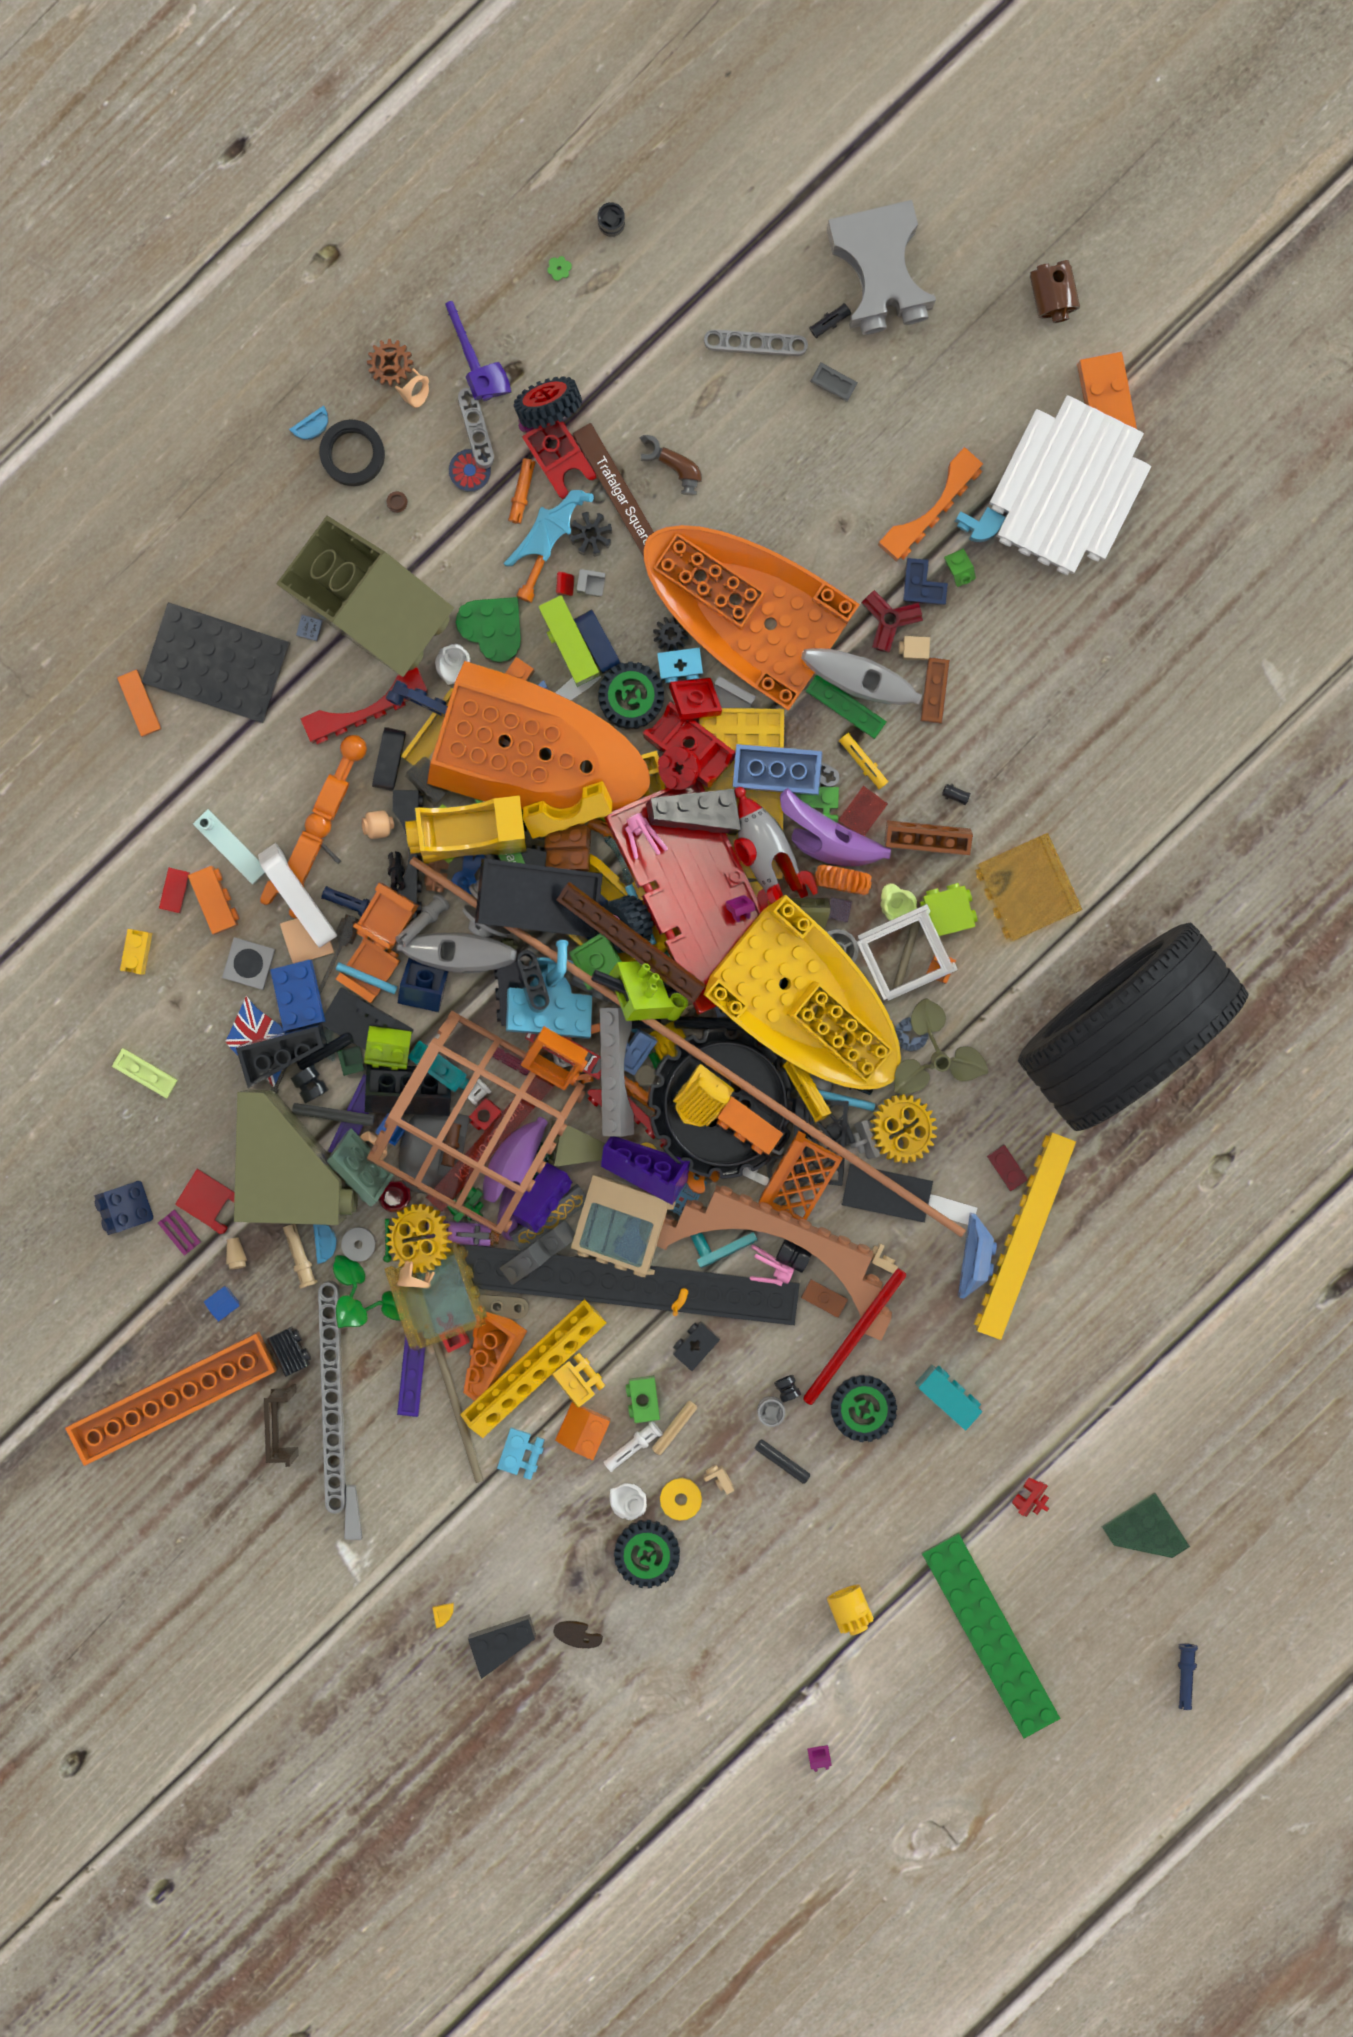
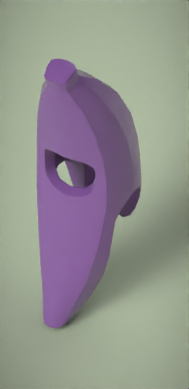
M789 788L781 793L782 811L807 829H794L791 838L794 844L807 855L839 866H862L874 863L882 858H890L891 848L885 847L836 823L803 802Z
M538 1117L535 1122L528 1123L514 1131L497 1149L488 1168L520 1186L534 1161L548 1122L544 1118ZM485 1175L483 1182L484 1199L494 1203L502 1193L497 1219L498 1225L516 1192ZM511 1216L510 1220L513 1223L508 1232L503 1231L502 1235L506 1240L513 1241L509 1233L517 1228L518 1223Z

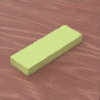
M124 1048L121 1049L112 1065L113 1068L166 1099L178 1081L176 1078Z

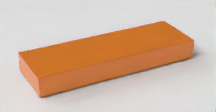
M136 669L117 677L141 737L161 730L162 728L138 670Z

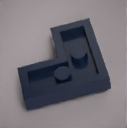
M907 558L903 601L946 605L948 583L927 581L929 560Z

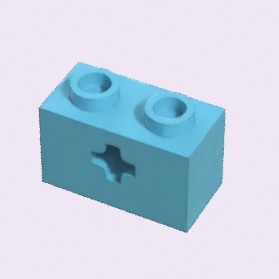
M700 648L657 653L660 678L665 680V683L678 681V678L686 677V680L699 679V675H703ZM678 661H682V664L687 665L686 667H683V671H679L678 668H674V666L678 664Z

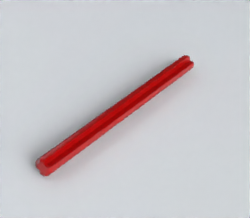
M896 1269L803 1397L804 1402L813 1405L906 1278V1273L903 1270Z

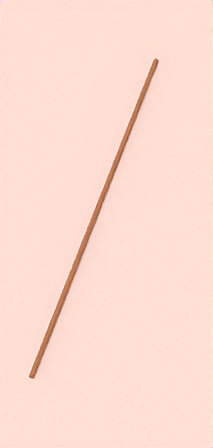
M416 857L411 859L410 864L476 908L477 899ZM504 927L557 963V953L522 929ZM567 960V971L620 1006L614 991L591 980L592 976ZM641 1020L958 1236L962 1237L966 1231L964 1228L657 1020Z

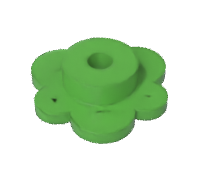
M560 256L558 259L553 257L549 260L550 267H548V273L552 274V278L555 281H559L562 277L567 278L569 276L568 271L571 270L572 264L569 261H565L563 256Z

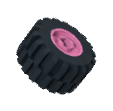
M628 895L602 905V907L647 941L651 940L653 921H651V914L648 912L647 906L643 905L642 900L637 899L636 896ZM612 943L615 950L618 953L624 952L622 949H620L618 946Z

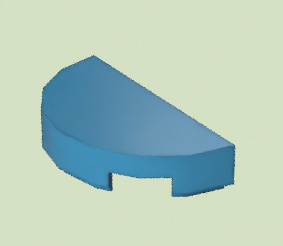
M323 405L289 430L301 439H314L320 436L328 424V413L325 406Z
M313 1224L317 1264H320L333 1256L337 1246V1239L334 1231L328 1225Z

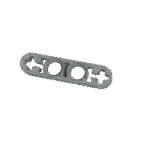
M464 388L458 394V403L476 465L479 468L487 469L493 465L494 454L479 400H474L473 397L471 398L472 408L468 409L467 401L462 399L465 398L466 394L469 397H473L470 388ZM471 413L477 414L479 421L477 423H470L467 420L468 415ZM481 433L484 435L485 440L482 443H476L473 441V436ZM484 448L485 456L489 457L488 462L480 459V449Z

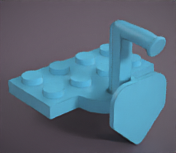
M559 940L556 942L558 948L557 963L550 958H537L550 1000L549 1005L543 1012L536 1013L530 1009L524 989H507L506 1031L539 1034L543 1026L560 1036L587 1039L591 1037L592 995L572 994L570 984L564 977L567 971L568 941ZM534 978L530 983L532 987L538 985L537 978ZM535 997L533 999L537 1007L544 1006L543 998Z

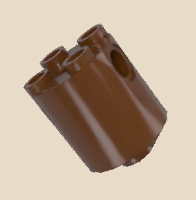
M1069 260L1060 261L1055 266H1049V263L1037 266V270L1030 272L1038 318H1052L1053 323L1069 320V313L1080 308L1073 270Z

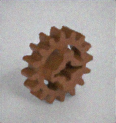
M388 339L387 344H384L381 340V346L378 348L373 345L375 352L368 353L369 357L372 358V360L367 361V365L372 366L368 371L370 374L375 373L373 376L375 381L379 378L381 379V385H384L386 381L390 387H392L394 381L401 385V378L404 380L408 379L406 372L412 373V369L408 367L414 365L413 360L408 359L412 354L411 352L405 353L407 346L403 345L400 347L399 340L395 344H392L391 339ZM388 349L394 350L393 352H385ZM379 357L381 360V364L378 366L379 368L377 369L376 361ZM402 357H404L403 369L400 366V360L402 359ZM386 360H393L394 365L387 366ZM388 373L396 374L394 376H386Z

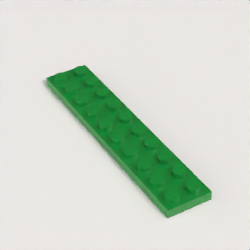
M956 1533L923 1551L924 1559L1023 1739L1061 1719L960 1534Z

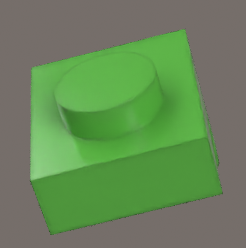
M964 548L944 557L957 587L968 584L976 579L974 567Z

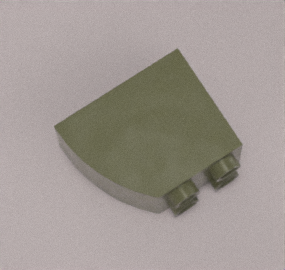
M329 516L324 518L276 583L354 644L402 677H404L408 670H413L420 664L424 648L433 636L441 634L446 629L449 623V614L454 609L452 605L385 551Z

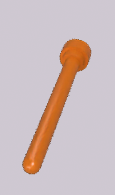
M538 555L526 585L519 588L516 595L519 599L532 603L535 596L533 588L545 563L543 556Z

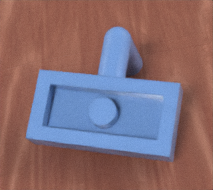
M640 1029L637 1030L626 1045L625 1071L632 1075L636 1074L657 1043L655 1037Z

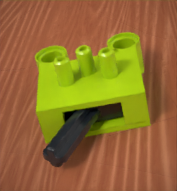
M638 961L617 962L609 975L595 970L591 977L593 982L615 990L626 1021L664 1018L674 1021L681 1016L688 1006L687 998L680 993H674L670 998L668 997L660 976L649 971L650 966L646 963L642 965Z

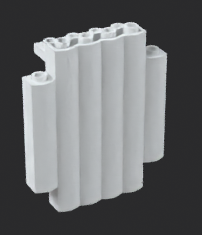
M1068 395L1065 397L1055 418L1036 409L989 502L992 505V510L1000 514L1008 513L996 536L1000 538L999 542L1009 547L1013 544L1019 547L1018 551L1026 556L1033 554L1039 557L1037 561L1047 566L1051 563L1058 567L1057 571L1065 575L1075 573L1085 552L1088 553L1087 557L1094 561L1105 560L1151 468L1149 464L1132 457L1144 433Z

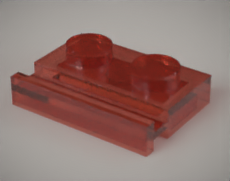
M863 785L838 821L852 831L865 836L888 803Z

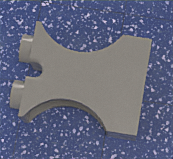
M912 200L828 220L827 234L832 255L838 256L849 263L856 271L861 282L862 302L851 316L849 326L850 329L860 326L863 335L874 334L887 329L885 321L888 313L887 306L895 307L897 316H902L904 325H911L927 320L929 318L927 310L933 309L935 304V296L923 291L914 283L905 265V247L915 235L918 226Z

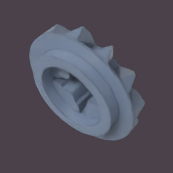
M911 1017L905 1018L898 1023L895 1029L899 1046L907 1051H917L926 1044L928 1033L917 1038L913 1037L909 1043V1036L903 1033V1031H911Z

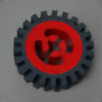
M561 376L560 378L553 377L551 381L549 378L545 379L544 383H541V381L536 382V386H529V390L524 389L522 394H518L513 404L522 426L538 429L540 425L542 428H545L549 423L551 426L555 425L557 420L559 422L564 421L563 417L569 418L571 413H575L577 408H580L582 398L575 380L570 377Z

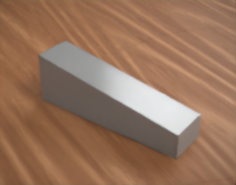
M348 1484L346 1486L344 1539L362 1540L356 1485Z

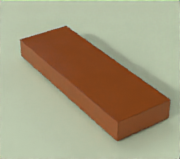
M930 657L928 659L920 721L942 724L950 660Z

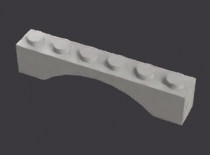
M621 1007L600 1008L603 1136L621 1137L634 1135V1113L628 1101L624 1080V1058L628 1037L632 1029V1021H626Z

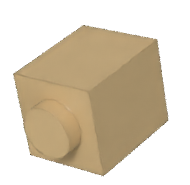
M904 636L903 641H899V654H902V660L928 661L930 637Z

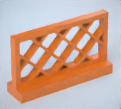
M799 1130L762 1192L758 1203H767L772 1206V1209L779 1212L786 1211L795 1219L807 1220L841 1163L842 1157L805 1138L806 1134ZM805 1146L813 1149L816 1156L805 1158L803 1152ZM830 1158L835 1163L833 1166L824 1168L821 1159ZM818 1160L820 1169L810 1171L807 1162ZM803 1163L806 1172L796 1174L794 1165ZM822 1173L824 1182L815 1184L812 1175ZM808 1176L811 1185L800 1187L798 1178ZM794 1179L796 1188L786 1190L784 1182ZM813 1190L815 1197L805 1200L802 1192ZM799 1193L801 1201L791 1203L788 1195ZM784 1196L787 1204L780 1206L773 1201L776 1197ZM803 1206L805 1210L804 1216L801 1217L795 1214L793 1208Z

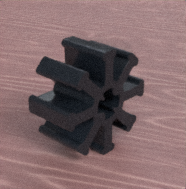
M589 512L582 513V518L585 519V527L577 523L576 520H573L571 524L572 530L576 529L581 532V534L574 536L570 535L571 543L574 545L576 542L584 540L581 548H578L579 553L585 555V551L590 544L594 550L593 555L596 557L601 555L596 544L597 542L605 545L607 549L610 547L611 539H606L601 535L606 533L612 534L611 524H608V526L598 528L601 522L604 521V515L597 513L594 524H591ZM592 529L595 530V535L597 536H592L590 539H588V534L586 532H591Z

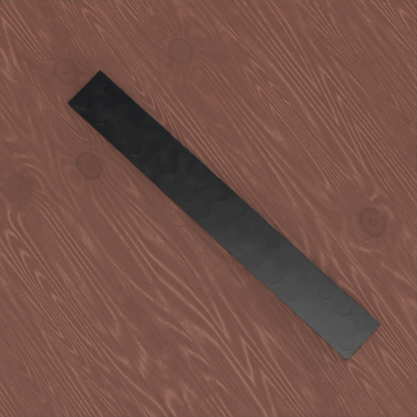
M464 1244L462 1247L458 1286L580 1301L585 1299L588 1302L673 1311L671 1308L672 1304L678 1299L680 1290L686 1288L688 1290L686 1302L677 1312L795 1326L800 1283L789 1282V1284L783 1282L782 1286L773 1283L752 1281L750 1277L652 1265H650V1269L655 1270L654 1275L640 1277L633 1274L634 1270L627 1268L624 1271L615 1268V1264L611 1262L604 1264L592 1258L554 1254L541 1266L511 1285L500 1270V1267L518 1255L521 1250Z

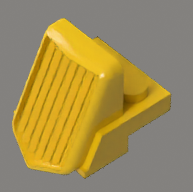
M700 1064L696 1067L687 1083L682 1086L673 1101L676 1103V1111L683 1123L698 1127L708 1126L728 1103L734 1089Z

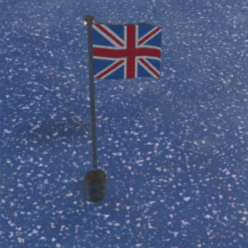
M349 914L341 918L335 931L337 934L336 942L339 945L319 987L320 995L343 945L346 947L348 944L353 945L357 937V929L353 925L358 923L360 919ZM246 995L225 1042L238 1056L236 1048L240 1044L285 1033V1031H283L280 1024L259 1010ZM287 1067L266 1079L272 1085L270 1090H273L276 1094L279 1092L278 1087Z

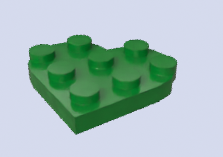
M518 597L473 600L459 608L456 617L458 632L469 642L479 643L480 650L486 658L493 662L503 663L510 661L516 656L521 645Z

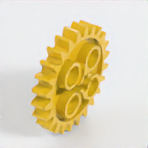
M905 1094L899 1095V1098L897 1095L891 1096V1100H884L885 1105H878L880 1111L873 1112L877 1119L870 1120L871 1123L875 1124V1127L871 1128L870 1131L875 1132L876 1135L872 1136L871 1140L877 1139L878 1142L874 1147H882L880 1154L887 1153V1160L894 1157L895 1163L900 1162V1160L902 1164L908 1163V1160L915 1162L916 1158H923L922 1153H929L927 1146H934L930 1139L937 1138L932 1133V1130L937 1129L936 1126H932L936 1118L929 1117L933 1111H926L925 1109L928 1104L920 1105V1098L913 1101V1095L907 1096V1098ZM905 1109L909 1112L908 1120L904 1117ZM916 1118L918 1119L917 1123L905 1128L903 1133H898L891 1140L889 1139L890 1135L903 1129V1125L911 1124ZM888 1120L893 1124L892 1130H889L887 1127ZM916 1127L920 1131L919 1137H916L914 1133ZM899 1138L903 1141L902 1149L898 1146Z
M412 1204L411 1208H404V1212H397L399 1218H392L395 1225L388 1226L392 1233L386 1234L387 1237L391 1238V1241L386 1243V1245L392 1246L389 1253H395L393 1261L400 1260L399 1267H404L406 1261H412L413 1273H427V1270H435V1266H441L440 1259H447L444 1252L451 1251L446 1246L452 1243L451 1240L447 1239V1236L451 1235L452 1232L446 1231L450 1224L443 1223L446 1216H439L440 1210L433 1211V1206L426 1207V1204H419V1206ZM426 1222L429 1223L428 1231L425 1228ZM408 1225L410 1226V1233H409V1234H407V1231H406V1228H407ZM436 1235L435 1238L403 1243V1240L408 1238ZM429 1243L432 1244V1251H431V1252H430L429 1249H428ZM411 1246L413 1247V1254H412V1255H410V1252H409V1249H410Z

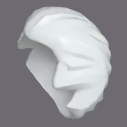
M451 644L440 649L435 660L436 670L447 685L455 683L464 661L470 662L469 653L458 644Z
M624 1483L610 1489V1504L614 1514L627 1520H634L644 1515L647 1500L646 1494L641 1488L635 1484Z

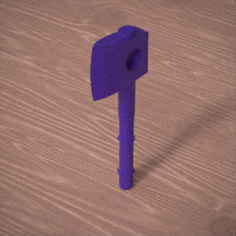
M453 301L445 303L448 315L452 320L471 370L465 378L474 400L483 399V401H487L493 397L512 393L508 377L500 362L483 367L480 366Z

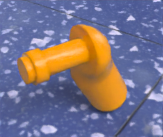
M686 1288L680 1290L678 1299L671 1306L673 1316L678 1315L677 1311L686 1302L688 1295Z

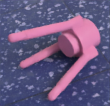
M641 813L626 820L629 826L625 829L628 833L635 859L638 858L633 832L636 835L643 833L657 855L660 854V851L650 834L663 850L666 851L668 849Z
M751 1245L752 1249L764 1256L755 1254L754 1257L775 1268L773 1276L777 1278L751 1276L750 1280L773 1283L782 1286L783 1282L789 1284L794 1268L788 1264L785 1265L776 1261V1258L755 1245Z

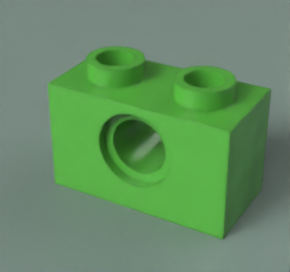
M655 1376L630 1378L629 1384H626L627 1397H631L632 1405H628L630 1418H634V1423L660 1420ZM640 1394L646 1395L649 1399L644 1405L639 1404L636 1400Z

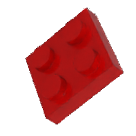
M711 678L670 682L669 689L680 720L721 716L722 708Z

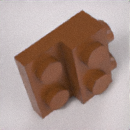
M577 824L566 830H558L545 836V849L547 850L546 867L589 872L591 831L588 826Z

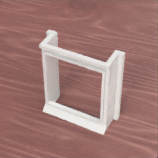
M927 904L858 935L860 940L857 944L884 1000L888 999L889 1001L958 970L955 963H951L929 916L931 911ZM919 920L941 968L889 990L868 943Z

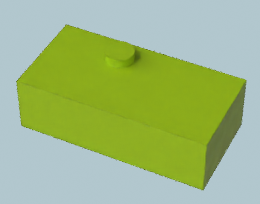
M562 595L538 606L549 629L546 633L551 643H556L576 686L579 687L599 677L598 668Z

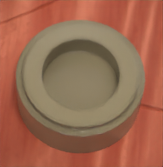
M648 1065L641 1066L635 1074L636 1081L641 1086H650L656 1080L655 1070Z

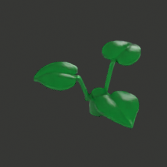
M335 1256L333 1273L336 1279L344 1285H352L350 1296L340 1297L336 1304L338 1328L363 1326L368 1319L367 1311L379 1305L382 1306V1313L389 1319L405 1321L412 1317V1311L406 1299L395 1291L384 1292L381 1297L382 1301H377L363 1308L359 1300L353 1299L357 1284H362L365 1281V1272L362 1266L357 1261L350 1260L346 1256Z

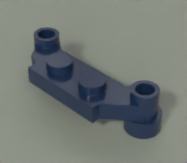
M396 680L392 690L388 692L385 698L397 706H401L403 700L407 699L442 717H445L448 707L444 700L437 697L433 700L427 697L425 691L418 688L415 690L407 688L408 685Z

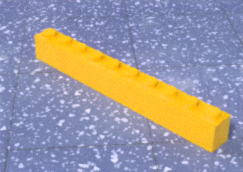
M1050 1132L1049 1136H1044L1041 1144L1044 1147L1041 1155H1037L1034 1162L1036 1167L1034 1175L1030 1174L1026 1184L1029 1189L1027 1194H1023L1020 1199L1019 1206H1021L1019 1215L1015 1214L1011 1226H1014L1013 1231L1006 1236L1004 1246L1007 1247L1004 1254L1000 1253L996 1265L999 1268L997 1273H993L990 1278L989 1285L991 1289L989 1294L985 1293L981 1303L984 1306L981 1314L978 1313L976 1315L974 1325H976L975 1329L978 1332L999 1340L1002 1339L1076 1141Z

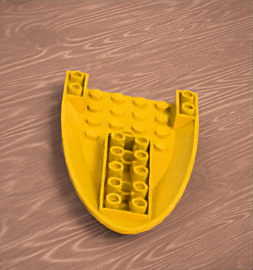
M784 895L761 912L712 972L704 995L757 1041L808 1073L844 1087L862 1090L878 1089L887 1086L894 1081L895 1070L901 1062V1054L896 1031L885 1006L864 974L836 941L787 895ZM782 978H787L788 986L785 989H781L779 986ZM815 1006L818 1007V1012L816 1015L813 1011V1008ZM844 1033H847V1040L844 1042L842 1036Z

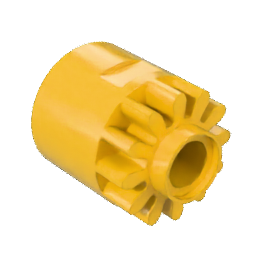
M859 1584L840 1589L826 1598L840 1633L845 1634L849 1632L850 1635H856L867 1630V1625L873 1622L874 1618Z

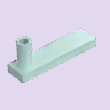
M209 809L193 823L251 884L254 885L265 874L259 860Z

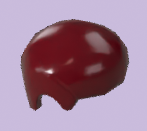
M390 1181L379 1198V1204L388 1212H400L410 1203V1189L401 1181Z

